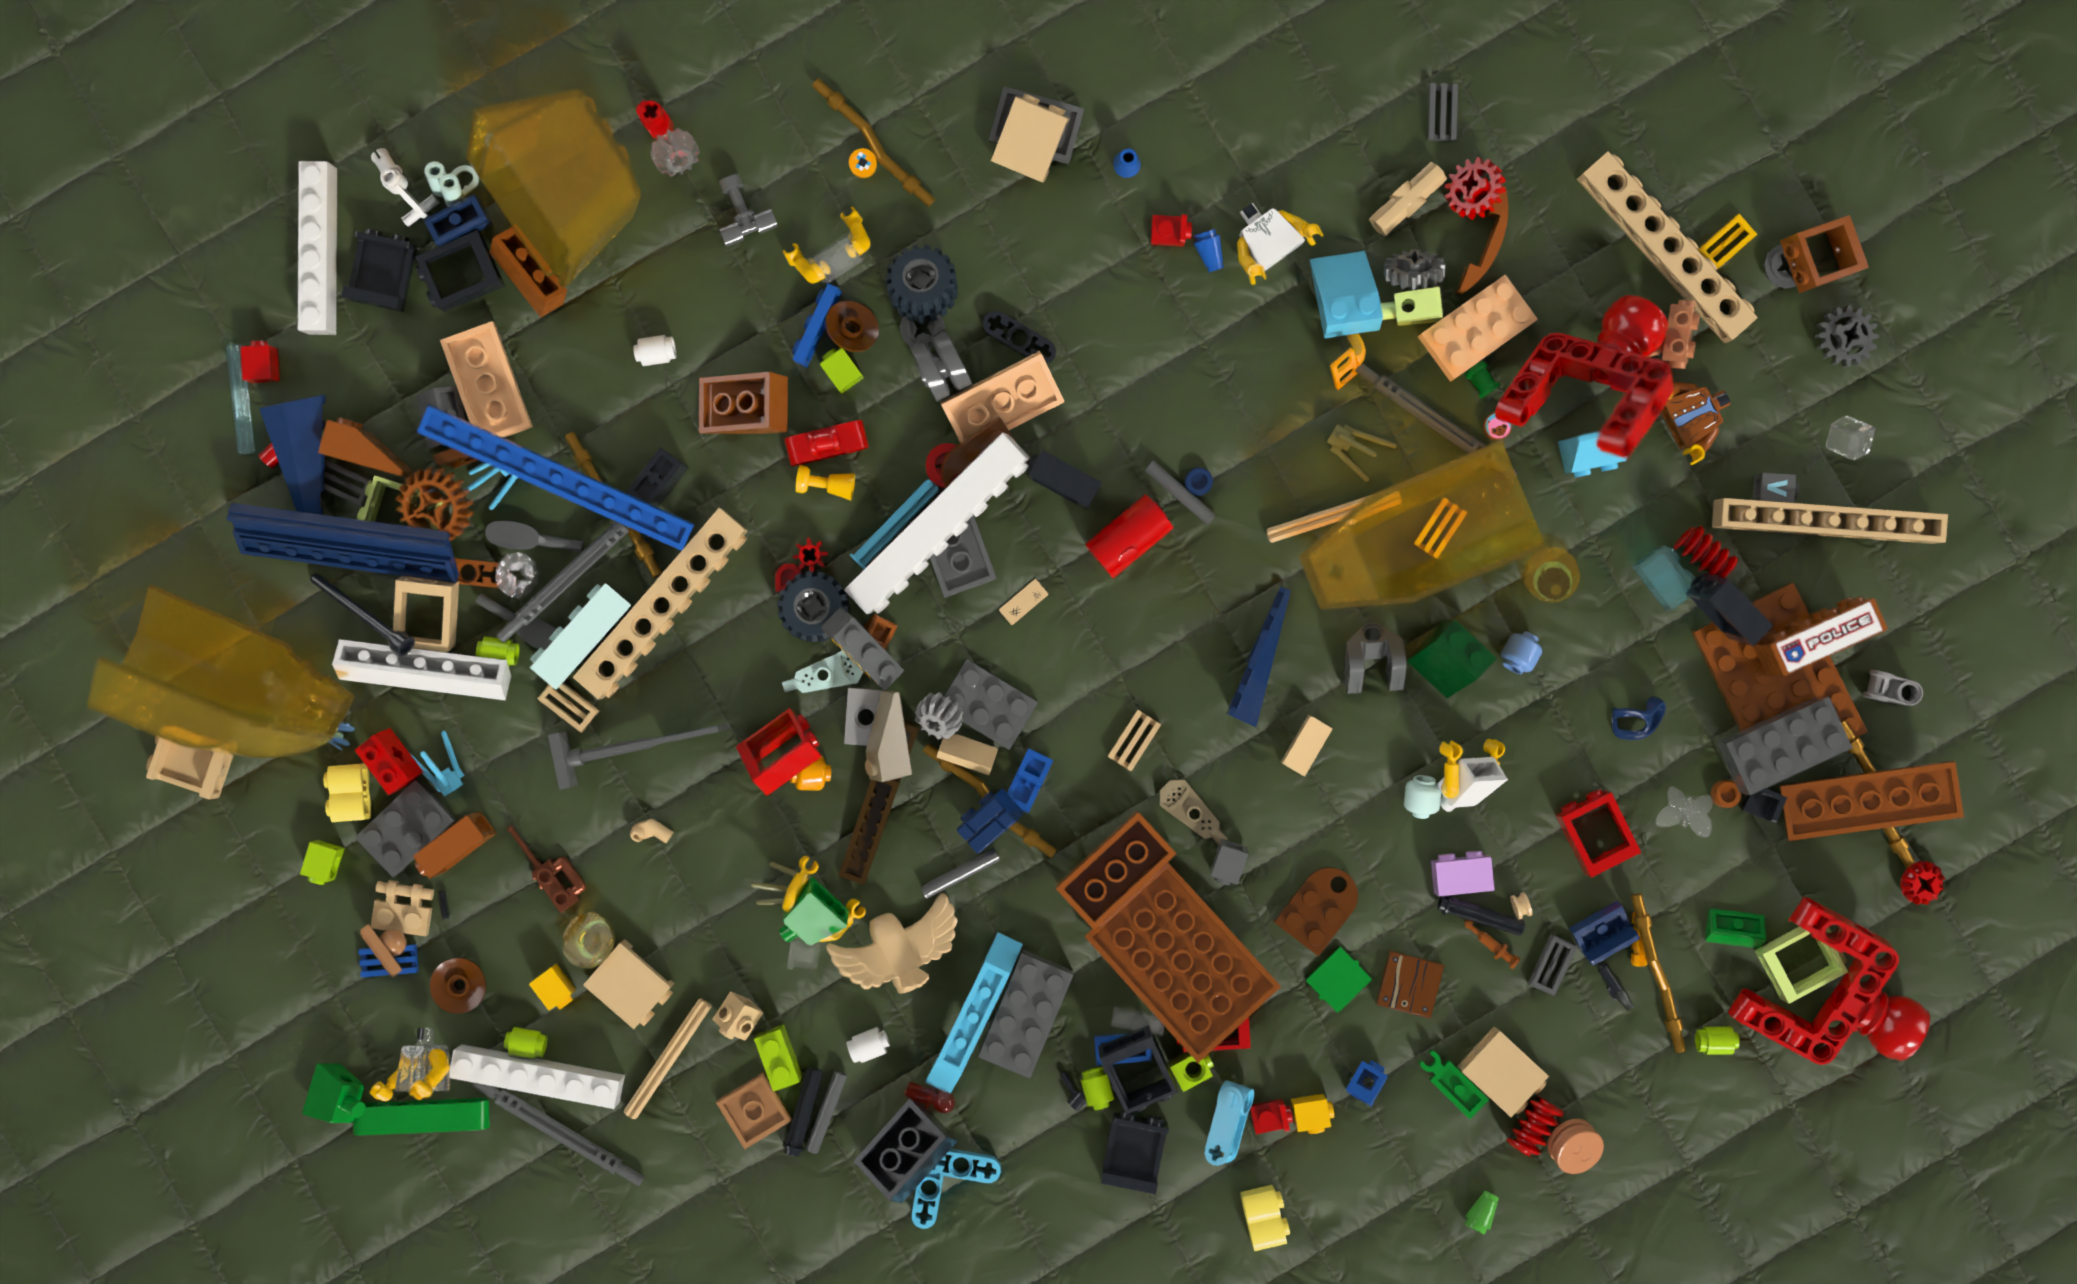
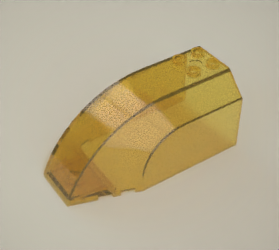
M1504 440L1366 497L1299 556V559L1320 609L1413 603L1547 548L1548 545L1540 533L1506 452ZM1434 514L1436 518L1435 523L1419 547L1416 546L1414 542ZM1439 527L1441 534L1429 552H1425L1423 550ZM1444 539L1446 546L1438 559H1436L1432 555Z
M150 584L137 633L123 663L120 665L106 658H99L87 707L180 746L242 757L277 758L313 750L333 739L355 696L329 675L324 677L313 668L314 664L307 658L302 660L292 652L293 648L286 642Z

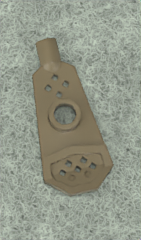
M1169 780L1160 789V806L1204 839L1212 838L1218 844L1221 838L1228 839L1219 830L1220 822L1185 780ZM1192 809L1199 810L1200 816L1197 819L1190 818L1189 812Z

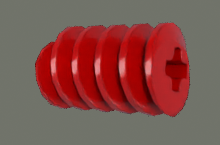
M1692 526L1676 541L1673 549L1676 550L1683 546L1684 550L1681 556L1685 557L1692 554L1693 556L1689 562L1691 565L1700 561L1699 572L1709 569L1708 574L1723 578L1729 575L1735 568L1738 558L1734 555L1728 557L1730 552L1727 548L1720 550L1721 542H1712L1713 535L1711 533L1703 535L1705 530L1703 526Z
M1538 1096L1539 1101H1529L1534 1108L1533 1111L1524 1109L1523 1112L1528 1117V1120L1518 1119L1522 1130L1512 1129V1132L1517 1137L1516 1140L1506 1139L1511 1146L1533 1158L1531 1154H1541L1537 1144L1544 1146L1547 1144L1542 1135H1552L1548 1125L1558 1126L1559 1123L1553 1116H1564V1112Z

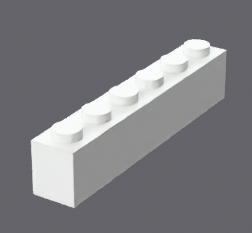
M299 161L298 330L308 335H336L337 168L326 161Z
M340 639L332 663L340 680L506 700L511 679L507 660L412 649L405 656H399L388 645Z
M461 1044L453 1050L448 1078L614 1109L620 1103L625 1075L538 1058L531 1059L508 1055L506 1052Z

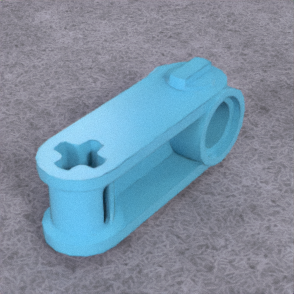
M1228 1080L1222 1084L1204 1154L1210 1164L1219 1166L1235 1159L1247 1116L1253 1103V1089Z

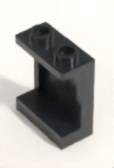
M365 228V233L356 231L355 237L358 238V245L349 287L343 286L341 297L353 302L404 312L417 247L409 242L410 238L393 234L391 239L382 237V232Z
M1120 1110V1113L1113 1112L1100 1175L1101 1184L1156 1195L1166 1134L1169 1131L1168 1123H1165L1163 1118L1149 1115L1145 1119L1136 1117L1137 1114L1135 1112L1126 1114L1124 1110Z

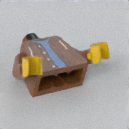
M1673 382L1674 392L1660 413L1679 450L1686 449L1682 454L1685 456L1689 453L1693 459L1690 465H1694L1704 459L1705 452L1711 447L1719 433L1718 426L1723 423L1719 410L1729 406L1731 402L1724 390L1711 396L1706 387L1699 389L1694 383Z

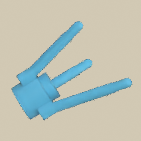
M483 462L470 469L468 473L473 475L491 465ZM493 467L463 490L469 489L471 491L498 471H501L505 477L509 473ZM511 474L489 505L490 510L496 507L518 477Z
M442 731L441 735L454 771H451L448 767L441 772L429 756L422 751L420 755L436 775L433 776L413 755L411 756L423 770L422 774L445 797L463 785L460 778L464 774L459 768L447 732Z

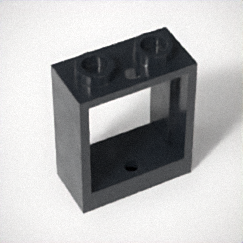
M477 230L415 257L418 262L415 269L421 281H426L430 291L426 292L431 305L433 307L437 306L443 312L505 286L495 260L490 254L486 239ZM471 245L486 280L444 298L429 263Z
M1044 450L1041 451L1040 455L1034 453L1027 468V471L1030 472V480L1085 510L1090 506L1102 483Z
M1704 573L1697 576L1691 582V588L1685 593L1728 639L1754 646L1773 627L1764 615L1727 578Z
M1149 1025L1098 1046L1099 1059L1126 1114L1143 1111L1148 1105L1158 1101H1167L1174 1094L1178 1093L1176 1081ZM1151 1049L1164 1079L1128 1093L1114 1064Z

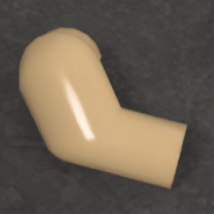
M648 819L636 823L630 831V837L635 842H641L643 839L655 836L664 843H667L674 832L658 821Z

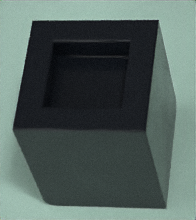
M1765 788L1752 795H1747L1741 810L1763 820L1777 823L1787 797Z

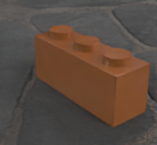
M517 225L493 237L490 254L540 318L563 305L567 289Z

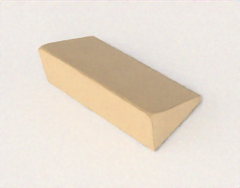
M1308 715L1280 763L1305 777L1332 728Z

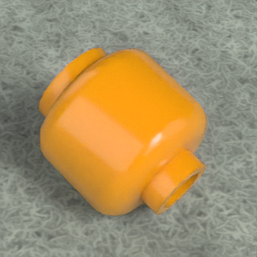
M822 756L791 778L790 783H794L798 790L819 791L824 787L825 781H830L831 765H826L825 758Z

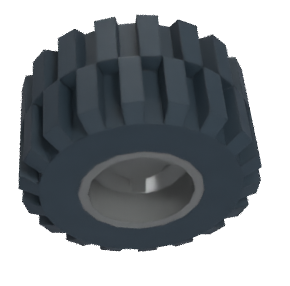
M913 245V250L908 251L907 248L901 250L902 255L896 254L892 258L893 264L889 263L887 267L886 284L891 305L894 309L898 310L900 316L904 317L907 314L908 320L914 322L915 318L919 319V323H926L925 319L931 318L933 322L937 320V315L945 316L947 308L952 309L954 299H957L958 295L955 267L950 262V257L947 254L942 256V251L938 248H935L934 251L931 250L930 245H924V248H919V245Z
M809 571L805 574L795 575L793 580H788L785 583L787 586L784 590L781 589L779 593L781 597L780 601L777 600V607H779L778 617L782 620L783 627L800 640L808 642L827 641L829 637L821 629V626L839 608L848 613L850 608V602L847 599L848 595L837 580L824 573Z

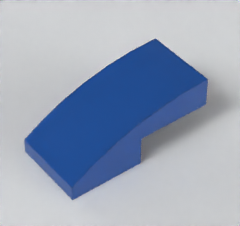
M1029 748L1007 792L1012 801L1027 813H1029L1053 763L1052 759Z

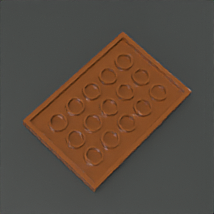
M1789 583L1751 602L1773 625L1767 633L1785 631V625L1799 619L1802 621L1811 619L1794 583ZM1713 622L1691 632L1740 731L1816 696H1827L1830 698L1839 720L1845 718L1855 735L1860 736L1868 732L1830 656L1786 676H1766L1754 647L1728 639Z
M1168 862L1103 923L1084 936L1197 1063L1205 1058L1281 988L1280 984Z

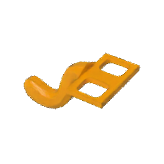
M1359 333L1346 335L1352 347L1330 365L1334 385L1337 390L1358 374L1355 370L1364 361L1366 349ZM1349 356L1348 361L1337 369V366ZM1352 369L1351 373L1340 382V378Z

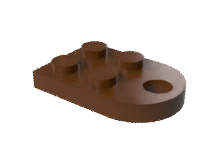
M1000 417L992 420L947 453L941 465V479L945 488L951 484L953 475L963 473L1002 433L1008 434L1015 441Z
M1335 867L1319 868L1305 879L1273 922L1319 956L1354 911L1358 901L1356 884L1341 869ZM1337 876L1343 877L1346 882L1345 888L1339 892L1333 891L1330 886L1332 879Z

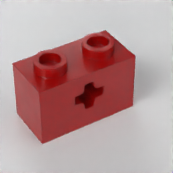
M391 728L374 734L355 750L388 795L405 788L423 773V770Z

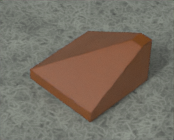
M873 614L862 627L886 650L898 625Z

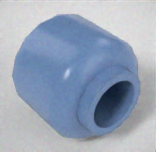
M1526 631L1523 634H1512L1500 653L1504 667L1520 675L1523 672L1532 671L1542 655V647L1537 643L1539 639Z

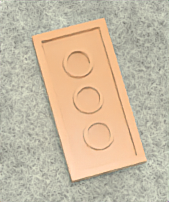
M1504 275L1421 333L1418 338L1451 382L1538 319L1508 277Z
M491 321L440 340L470 423L503 438L533 427L495 322Z
M1038 351L940 401L961 443L997 417H1000L1008 430H1011L1064 403V400L1041 352Z

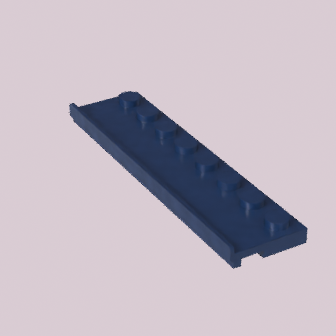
M238 503L231 504L226 517L228 521L233 523L234 529L232 533L241 554L456 583L459 576L449 540L450 533L446 531Z

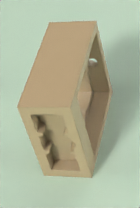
M401 576L395 581L393 630L405 631L407 593L444 597L442 640L413 637L415 644L412 649L449 652L456 646L459 581L451 583Z

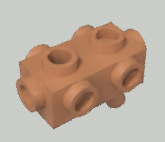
M1679 300L1678 304L1670 305L1668 331L1666 332L1665 340L1654 353L1647 357L1662 354V360L1669 362L1671 368H1686L1688 358L1694 357L1696 342L1691 341L1692 331L1698 330L1700 314L1695 313V301Z

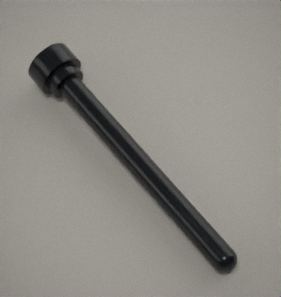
M317 573L311 575L310 581L386 638L390 649L397 655L405 656L412 650L415 639L405 631H394Z

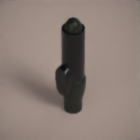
M1602 962L1598 963V972L1607 983V990L1615 1001L1618 1000L1626 1011L1632 1009L1634 1005L1630 1001L1628 993L1621 986L1608 965Z

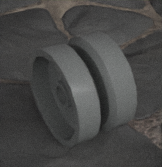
M945 329L932 335L931 341L937 353L932 355L928 345L923 341L909 347L917 362L915 366L925 386H929L937 402L950 395V389L945 381L947 377L950 378L955 389L959 391L972 385Z

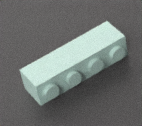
M606 583L602 587L597 584L586 596L590 601L584 608L578 605L568 616L571 622L567 627L563 629L559 626L549 637L552 641L551 645L546 650L541 647L530 659L534 663L530 668L555 690L558 689L631 606Z

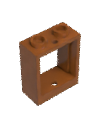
M1850 215L1796 233L1780 241L1799 293L1869 268ZM1826 232L1840 271L1819 278L1806 238Z
M481 811L469 814L413 855L417 861L415 866L423 876L427 875L429 879L443 874L497 834V832Z

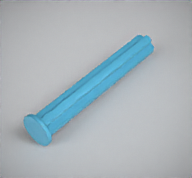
M926 480L854 555L851 553L850 556L865 569V566L938 493V487L931 480Z

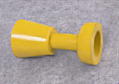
M800 465L795 490L796 493H805L809 486L825 488L827 493L851 501L855 486V473L830 474L829 478L810 475V469L807 466Z

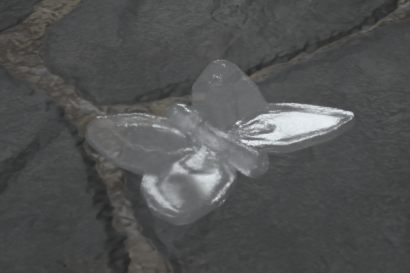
M1671 786L1668 789L1667 795L1669 805L1664 807L1657 815L1656 825L1670 827L1676 825L1682 819L1681 826L1687 827L1689 820L1690 828L1698 836H1710L1712 825L1707 814L1713 805L1711 796H1700L1693 801L1692 796L1686 799L1683 792Z

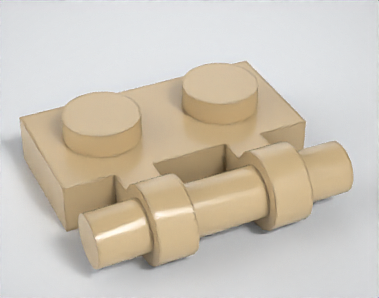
M378 881L376 892L386 893V901L378 899L374 901L371 928L386 931L396 929L406 934L427 936L429 934L432 908L422 906V899L432 900L434 890L424 888L423 885L419 884L407 886L399 884V881ZM398 895L411 897V904L398 903Z

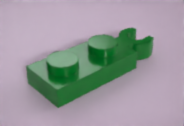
M1430 1049L1428 1052L1433 1056V1062L1427 1065L1420 1059L1418 1061L1419 1065L1423 1070L1433 1072L1428 1079L1461 1112L1471 1119L1489 1099L1448 1059L1441 1064L1440 1056Z

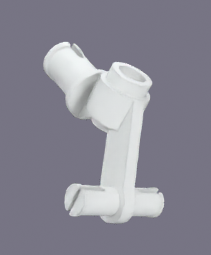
M380 148L376 150L381 158H378L376 153L373 152L371 159L381 172L380 177L383 186L393 194H400L413 208L401 217L408 227L419 218L424 219L427 217V212L437 204H440L433 194L419 203L406 190L408 186L407 178L402 175L401 167L395 165L387 149Z

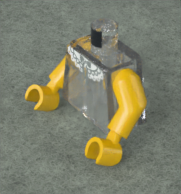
M853 206L851 207L852 213L849 216H845L843 212L841 213V218L849 227L850 232L807 259L804 258L796 243L792 244L795 249L794 251L787 253L783 250L789 265L795 266L808 282L817 283L820 281L821 283H829L864 260V252L870 248V240L861 224L862 217Z
M417 1028V1045H405L401 1048L398 1069L387 1079L388 1083L385 1085L382 1082H377L372 1086L370 1094L374 1098L388 1101L393 1096L392 1089H395L396 1092H409L418 1100L430 1096L435 1091H450L449 1050L447 1045H434V1028Z

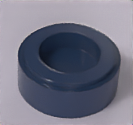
M1194 468L1185 477L1186 489L1195 496L1204 495L1212 488V475L1204 468Z

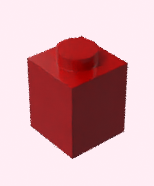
M251 341L250 346L241 347L243 381L249 383L280 382L278 348L268 345L267 341Z

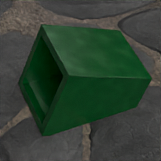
M1443 620L1406 662L1445 698H1449L1478 680L1497 658L1456 620Z

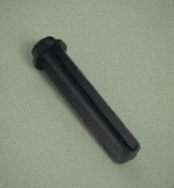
M1452 895L1440 896L1437 910L1441 911L1442 915L1449 913L1518 936L1524 932L1525 921L1522 919L1518 920L1516 917L1453 898Z
M808 1067L806 1069L787 1141L783 1142L782 1145L784 1153L791 1156H800V1153L804 1152L805 1149L802 1145L822 1077V1070L816 1067Z

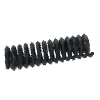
M438 891L440 910L442 912L441 918H450L447 917L450 915H447L449 914L447 913L449 909L446 907L448 906L446 905L448 904L446 903L448 902L446 901V891Z

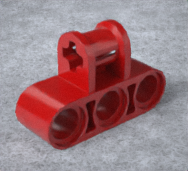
M863 420L809 431L784 439L790 466L792 467L869 448Z

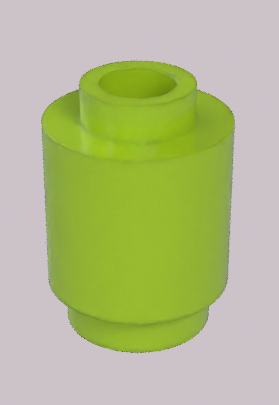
M485 636L482 641L477 643L476 657L507 660L508 666H515L518 662L520 647L518 643H513V640L508 639L502 642L499 638Z
M1731 1026L1703 1027L1695 1032L1696 1049L1698 1052H1704L1705 1055H1732L1735 1049L1739 1048V1035L1737 1032H1734Z
M514 1027L512 1032L506 1033L504 1048L508 1049V1055L536 1059V1057L543 1058L548 1037L547 1035H542L541 1031Z
M1103 1067L1083 1071L1081 1084L1087 1106H1093L1094 1110L1109 1107V1102L1114 1100L1109 1077L1107 1073H1104Z

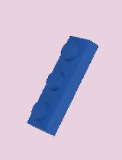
M829 283L825 289L822 288L816 298L817 308L814 314H809L804 324L806 331L802 340L798 339L792 350L794 355L792 360L808 368L826 329V315L830 308L839 302L842 295L839 288Z

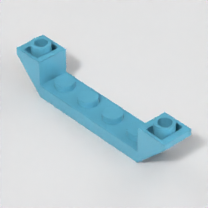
M997 932L981 970L925 1083L951 1094L1007 982L1023 945L1022 943Z

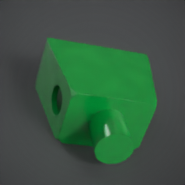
M317 1063L302 1114L329 1123H352L355 1118L361 1117L365 1112V1104L360 1101L364 1090L363 1083L340 1063Z

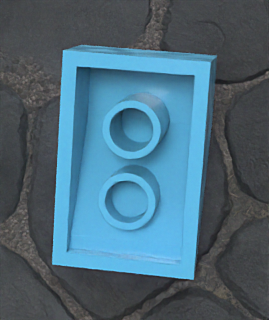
M1365 251L1310 259L1324 338L1380 330L1383 314L1378 290Z
M1599 432L1558 441L1565 474L1574 473L1575 478L1591 474L1590 469L1601 466L1602 472L1617 469L1618 462L1626 461L1627 458L1624 459L1596 448Z

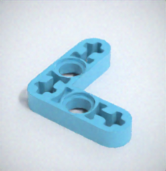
M950 1149L946 1154L951 1155L948 1164L949 1170L944 1169L945 1163L939 1162L916 1187L912 1210L913 1223L921 1229H927L935 1223L944 1176L992 1183L999 1178L1001 1173L999 1160L991 1155ZM946 1155L941 1160L946 1161ZM963 1157L968 1160L969 1167L966 1171L959 1172L954 1169L953 1162L956 1158ZM973 1159L978 1160L977 1166L986 1167L987 1163H992V1168L996 1169V1171H991L990 1176L985 1175V1170L976 1168V1174H971ZM926 1180L934 1181L937 1185L936 1192L925 1194L921 1189L922 1183ZM918 1198L925 1201H935V1204L929 1202L928 1214L932 1215V1217H927L926 1221H922L921 1216L917 1215V1212H922L924 1201H918Z

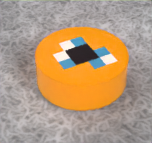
M861 148L851 154L849 167L855 176L867 178L876 171L877 160L870 150Z

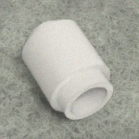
M659 335L638 339V345L633 346L636 362L641 361L642 366L668 363L670 359H676V348L672 336Z
M878 1027L852 1037V1040L847 1042V1048L854 1063L858 1061L863 1063L886 1054V1047L890 1046L886 1032L884 1030L880 1032Z

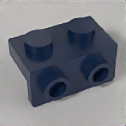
M1618 901L1569 928L1580 952L1591 965L1604 961L1607 957L1640 939L1637 931L1631 926L1623 906Z

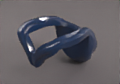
M1652 696L1646 701V711L1630 708L1617 709V707H1613L1612 730L1614 735L1624 740H1640L1648 737L1657 729L1666 711L1665 702L1659 697ZM1637 716L1645 720V726L1643 729L1635 731L1618 729L1617 717Z

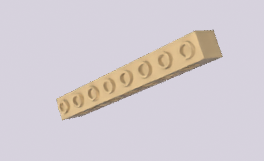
M1606 152L1577 180L1685 300L1696 302V312L1700 314V317L1724 344L1734 340L1758 318L1753 313V306L1735 293V286L1716 272V265L1709 258H1704L1698 252V245L1691 238H1686L1680 232V226L1677 221L1670 216L1667 217L1662 212L1658 200L1644 192L1640 180L1626 172L1623 168L1622 160L1615 154L1611 155L1609 152ZM1608 178H1613L1618 182V190H1612L1608 186ZM1628 198L1636 202V211L1628 209L1626 205ZM1646 219H1650L1655 223L1654 232L1647 230L1645 227ZM1664 240H1669L1673 243V253L1665 250ZM1683 260L1691 263V273L1683 270ZM1702 281H1706L1710 284V294H1706L1702 291ZM1721 301L1728 304L1730 309L1728 315L1721 312Z
M1722 498L1714 500L1712 528L1936 544L1946 542L1948 514Z
M718 508L573 678L597 699H603L605 696L610 698L619 688L617 682L623 675L628 677L636 669L638 664L635 661L640 655L646 656L654 648L656 643L653 640L659 633L664 635L673 626L674 622L671 619L678 611L682 614L691 605L690 597L696 591L700 593L711 581L708 578L714 570L720 571L729 560L726 557L733 548L737 551L747 539L744 535L748 530L725 510ZM720 534L724 538V546L719 550H714L711 546V539L713 536ZM702 555L706 560V566L703 570L696 571L693 567V560L695 557ZM683 576L687 579L688 587L685 591L678 592L675 588V581ZM664 597L669 601L670 606L668 611L662 614L657 610L656 604L660 598ZM646 618L651 623V630L644 635L639 631L638 625L642 619ZM624 640H629L633 645V650L628 656L624 655L620 650V645ZM606 661L612 662L615 667V671L610 677L606 676L602 671V666Z

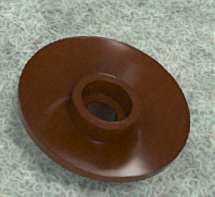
M854 301L838 302L830 308L826 315V331L832 341L839 347L852 352H862L871 348L877 341L879 335L877 319L864 305Z
M465 958L448 959L441 963L431 976V996L434 1002L446 1012L453 1014L469 1012L477 1007L484 998L486 992L485 975L481 968L471 960ZM458 979L464 981V989L457 987L456 982Z

